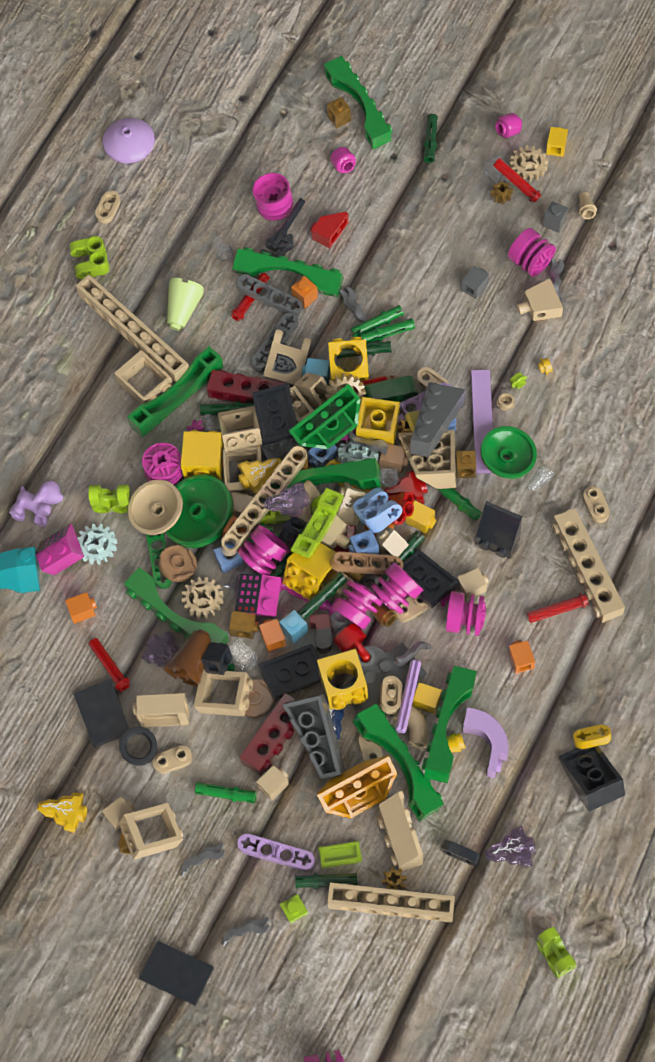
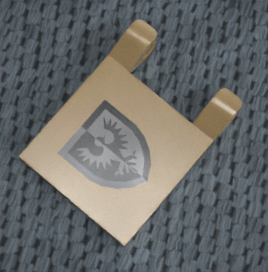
M276 330L263 377L294 386L302 376V369L306 362L311 339L304 338L301 350L280 344L283 331Z

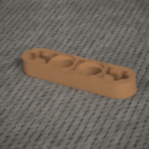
M337 552L330 560L331 567L338 572L387 575L385 571L393 562L400 568H403L402 560L392 555ZM354 560H359L362 563V567L355 565ZM372 561L378 562L380 568L374 567Z

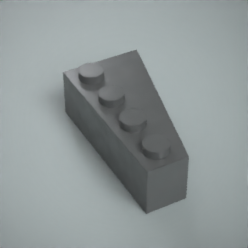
M432 382L428 383L411 438L410 454L430 457L438 445L443 433H446L449 424L455 419L459 409L463 407L466 389Z
M321 693L282 704L321 779L341 775L345 769L326 694Z

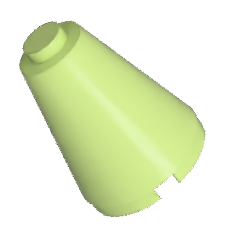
M170 278L167 306V324L170 325V329L176 331L184 329L204 294L203 286L188 280V283L182 282V278Z

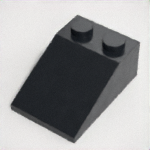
M486 501L476 533L475 544L483 550L495 552L501 558L507 557L511 559L520 540L523 516Z
M599 746L587 749L576 748L558 756L579 799L589 812L625 796L623 778Z

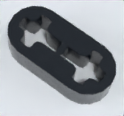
M444 840L440 849L446 855L472 866H476L480 858L477 852L450 840Z

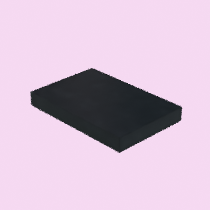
M286 383L253 392L252 395L263 445L294 438L289 430L297 425V419L289 384Z
M419 549L403 561L402 569L424 589L417 597L431 608L435 607L460 585L459 580Z
M313 644L258 664L260 673L273 700L282 698L285 693L290 695L322 682L317 663L319 657Z
M111 679L74 693L94 748L121 738L126 730L130 729Z
M158 941L139 980L196 1007L214 967Z

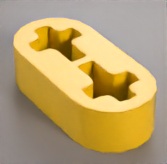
M602 724L576 730L573 734L574 745L579 749H587L607 744L611 740V729L607 725Z

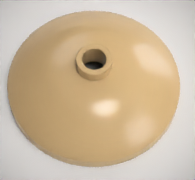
M153 480L143 484L134 492L129 502L128 516L131 524L138 531L147 535H157L169 530L181 515L183 506L181 494L173 484L165 480Z

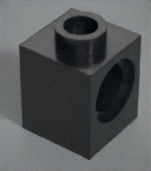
M294 515L285 522L278 538L292 547L308 523Z
M210 642L201 660L206 673L224 675L233 657L228 644Z

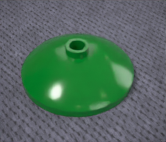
M511 426L497 427L488 432L480 448L482 461L488 470L505 479H517L525 476L532 470L537 459L536 446L531 437L524 431Z

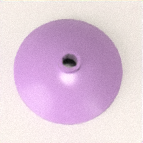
M137 118L117 120L106 129L103 135V147L106 154L113 160L121 163H133L142 160L152 151L155 143L152 128L146 122Z

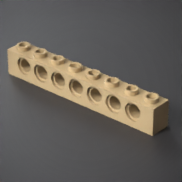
M88 275L76 285L79 297L138 351L142 350L171 377L173 383H176L189 368L188 363L93 277Z

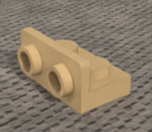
M345 482L344 486L340 487L338 493L344 495V498L336 515L346 525H356L357 527L359 518L353 509V504L368 492L350 487L349 483Z

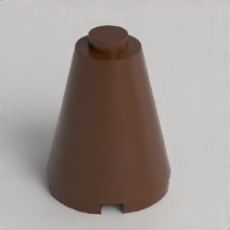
M201 629L193 631L165 663L164 671L175 679L177 677L182 679L183 683L197 687L201 682L204 670L201 659L211 642L209 633Z

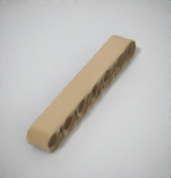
M296 446L290 450L224 535L221 541V551L224 555L233 556L238 552L237 550L244 544L277 501L273 499L281 496L304 466L307 452L303 447ZM300 455L302 459L296 460L293 456ZM288 469L291 471V474L285 475L282 473V470ZM275 483L278 484L280 488L273 489L270 485ZM261 498H272V500H268L267 504H262L259 501ZM255 513L258 517L251 519L248 514ZM239 527H243L246 530V532L241 534L238 533L236 529ZM232 542L235 547L227 548L225 543Z

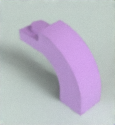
M467 708L463 733L480 736L488 743L491 749V757L487 777L495 778L496 772L501 771L502 760L507 761L508 741L506 734L499 722L491 715L481 710Z

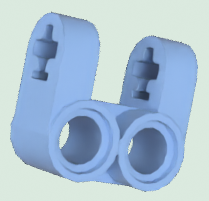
M381 488L371 490L353 504V509L360 522L365 524L373 533L382 531L386 526L399 518L402 513V507L396 501H388L387 493Z

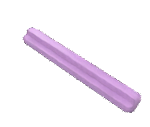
M411 660L396 723V732L402 734L407 729L421 662L418 660Z

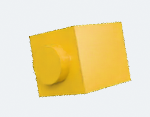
M561 127L550 128L547 155L564 157L568 129Z
M414 501V512L410 517H406V524L426 534L428 529H432L436 523L435 510Z
M419 682L418 687L415 689L413 706L435 714L441 700L442 690Z

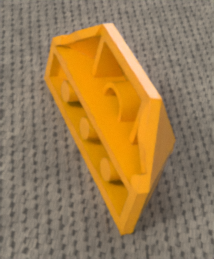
M388 755L365 760L341 775L330 779L317 793V796L326 813L352 818L387 798L397 772Z

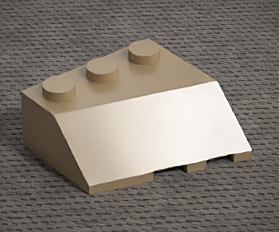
M447 430L446 433H443L430 457L410 454L413 432L398 433L400 442L418 479L436 489L456 488V441L454 430Z
M400 791L379 804L380 817H377L380 829L384 828L386 836L383 838L386 847H391L393 855H390L393 867H398V870L402 869V871L423 865V853L415 829L411 827L412 822L409 810L404 808L403 792Z

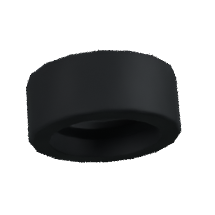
M132 727L121 736L119 750L123 759L129 764L143 766L151 762L158 750L157 740L149 729ZM134 735H143L150 742V750L142 758L132 757L127 751V742Z

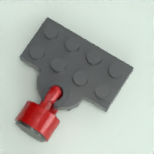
M354 622L346 625L336 633L333 641L342 653L356 649L367 684L368 699L361 704H351L357 713L364 711L374 704H377L380 708L381 684L387 676L397 677L402 683V692H404L410 662L416 659L413 656L403 667H399L394 663L395 657L403 656L408 650L403 642L388 653L375 646L364 647L361 642L366 638V634ZM422 666L420 667L418 680L427 674ZM353 678L340 689L351 687L357 679Z

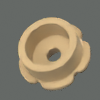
M503 393L499 396L496 403L501 410L507 411L514 408L515 399L511 394Z

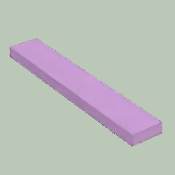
M471 370L476 473H492L484 465L480 453L484 437L493 430L490 370Z

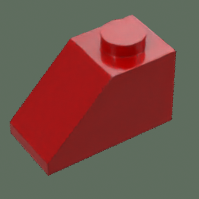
M348 212L321 216L311 226L312 240L330 249L349 223Z

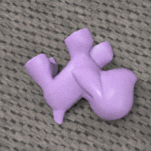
M52 480L42 483L37 494L26 491L24 486H22L16 502L9 511L12 518L17 521H24L25 510L28 509L35 514L34 524L46 527L48 519L45 515L49 516L51 513V506L49 504H57L63 500L59 485Z

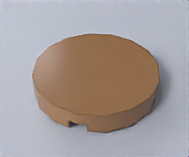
M171 545L165 548L158 561L159 570L163 576L174 582H184L190 579L197 567L196 557L192 551L186 550L180 545Z
M262 679L252 680L253 688L249 692L248 697L249 708L245 712L247 717H262L269 713L274 705L269 689Z

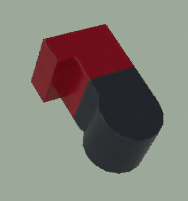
M329 614L309 616L311 629H316L317 631L315 637L316 650L321 654L329 653L332 649Z

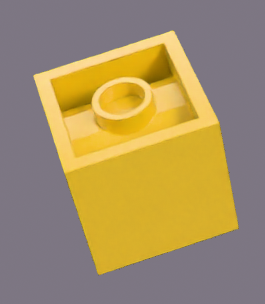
M352 337L351 341H343L342 338L332 339V342H328L331 380L335 381L336 375L342 378L343 373H345L346 377L350 374L354 378L359 377L360 381L369 379L366 340H362V337ZM343 349H353L358 355H361L362 363L355 368V371L345 372L341 367L336 366L335 357Z
M184 431L181 458L184 479L195 475H210L221 482L223 481V449L225 448L222 432Z
M320 543L309 559L293 552L287 559L283 584L302 595L305 599L310 600L324 587L323 584L327 583L337 572L330 565L331 558L337 552Z
M356 649L317 660L320 678L330 710H340L352 703L361 704L368 699L367 684ZM339 674H350L357 679L354 685L347 689H338L330 684L332 679Z

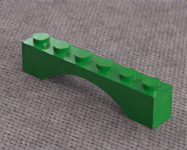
M343 56L325 63L324 75L332 87L348 93L361 106L366 118L364 126L365 138L372 149L390 142L391 133H393L390 124H386L384 121L383 113L377 110L373 98H369L366 87L360 84L359 77L356 73L352 72L350 63L345 61Z
M247 247L237 249L232 268L235 273L246 274L251 277L267 271H290L308 278L317 286L321 294L339 298L344 276L338 269L330 268V270H326L318 264L309 266L305 265L306 262L301 260H295V262L288 261L287 257L278 255V258L272 257L270 253L264 251L255 253L253 249Z
M208 346L194 359L191 366L171 388L154 400L141 404L127 416L130 427L140 437H145L209 381L212 370L218 371L224 368L222 357Z
M366 458L361 461H348L343 464H330L325 467H312L307 470H301L281 494L280 502L277 500L275 504L282 503L281 501H284L283 503L291 501L295 493L307 480L314 486L324 483L346 482L361 490L380 488V466L376 458ZM275 483L270 485L273 489L280 488V486Z
M140 567L124 583L125 593L134 600L136 598L139 600L140 605L145 610H152L157 619L161 622L166 621L169 623V627L176 633L181 632L185 640L193 631L201 629L209 633L211 642L224 644L229 642L228 634L214 623L191 621L170 610L159 597L154 578Z
M453 666L452 673L448 672L445 684H448V688L443 689L441 700L444 701L443 706H438L436 717L439 720L438 723L433 724L431 734L434 735L433 741L429 740L426 752H429L428 758L424 757L422 769L425 770L424 778L448 784L454 756L448 745L446 727L455 710L471 698L476 681L477 671Z
M374 704L358 713L352 723L361 736L382 747L400 766L408 787V806L420 822L439 811L444 805L441 795L434 790L430 779L424 778V773L420 769L418 761L411 756L408 746L397 735L396 728L390 725L386 719L385 712L377 704Z

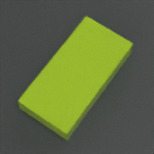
M359 841L318 847L322 869L362 862Z

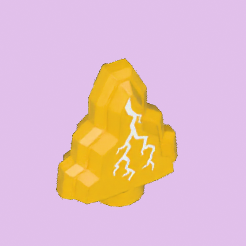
M272 458L264 462L255 460L253 462L244 461L239 463L238 467L242 474L238 475L241 485L245 490L250 487L257 494L282 460L280 458Z
M83 793L61 796L58 800H44L38 802L37 810L46 817L54 818L56 824L63 826L65 831L75 833L78 823L84 822L87 815V806L83 805Z

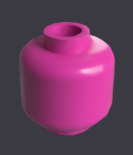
M515 113L500 116L495 125L496 132L503 138L517 135L521 131L522 120Z
M340 147L333 151L330 162L338 172L348 173L353 170L356 158L348 148Z

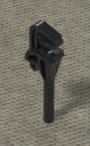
M299 198L283 226L266 240L265 247L272 249L276 253L274 255L273 252H268L272 257L284 256L286 252L294 247L293 235H287V231L305 204V200Z

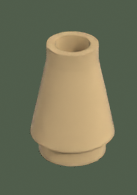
M583 192L579 195V214L584 219H591L596 215L597 208L589 193Z

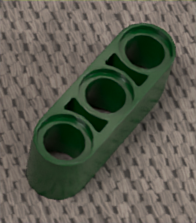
M403 376L373 383L363 388L366 391V394L363 396L366 398L403 402L419 395L413 376Z

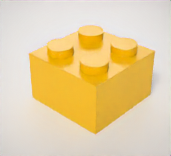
M362 397L356 436L364 437L371 441L383 440L388 444L394 445L400 416V402Z

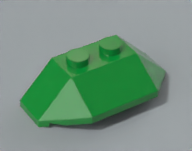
M348 383L290 429L289 432L300 446L329 449L358 426L361 399Z

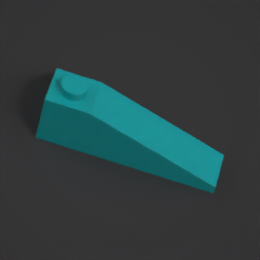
M35 547L13 549L0 553V589H10L18 593L40 591V571Z

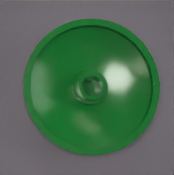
M195 475L179 482L175 487L179 490L182 497V512L177 522L165 533L176 544L186 548L206 546L223 534L224 528L233 516L234 502L232 494L223 482L210 475Z

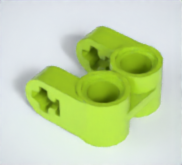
M92 236L70 243L69 249L73 257L89 255L90 261L80 263L74 267L75 275L78 279H84L88 275L91 277L101 276L109 272L110 265L102 238Z
M100 484L89 485V501L94 512L109 513L112 510L115 513H128L131 499L128 484H118L117 489L113 491L101 488Z
M555 927L545 930L538 936L537 946L557 978L576 968L577 963L565 949Z

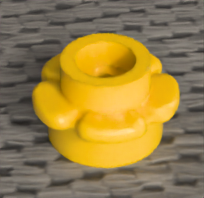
M548 357L540 358V362L537 363L541 373L548 375L549 372L553 371Z

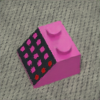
M72 524L65 526L40 542L36 557L41 571L56 575L84 557Z
M240 573L235 611L274 618L277 612L281 578L261 574Z

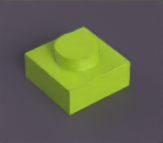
M298 894L280 904L290 924L308 914Z

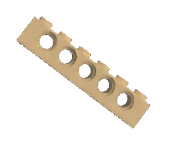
M576 508L554 516L553 532L555 535H559L561 548L563 551H567L569 556L568 562L572 568H575L577 572L576 578L579 584H583L585 588L584 594H586L588 601L591 600L593 613L596 618L599 617L603 623L623 615L625 606ZM566 531H573L575 534L569 535ZM580 547L583 551H576L574 548ZM588 563L591 565V567L585 568L582 566V564ZM597 580L599 584L594 585L590 581ZM599 597H606L608 601H601Z
M330 883L327 904L328 909L452 923L455 896Z

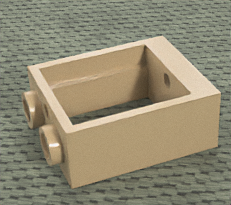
M142 350L114 373L117 383L140 404L154 400L173 386L171 377ZM146 366L162 382L143 397L127 381Z
M255 406L218 413L225 451L262 444ZM252 426H254V428H250V429H245V430H240V431H235V432L226 433L227 431H232V430H237V429H242V428H247V427H252Z
M260 446L230 451L223 449L224 482L231 494L235 492L248 496L256 495L250 487L245 490L240 482L230 483L229 461L251 459L262 461Z
M204 669L201 682L197 688L194 707L199 713L245 717V712L249 708L248 697L249 692L253 688V681L246 672L226 671L224 675L206 673ZM214 680L239 681L235 705L210 703Z
M185 693L137 696V703H133V713L136 715V721L140 722L141 727L189 725V705Z
M168 803L125 814L119 822L133 860L176 848L183 840L182 830L178 827L175 821V813ZM161 815L170 838L144 845L135 821Z

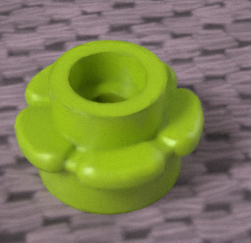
M521 372L515 374L509 380L512 384L511 387L522 388L526 384L527 376H524Z

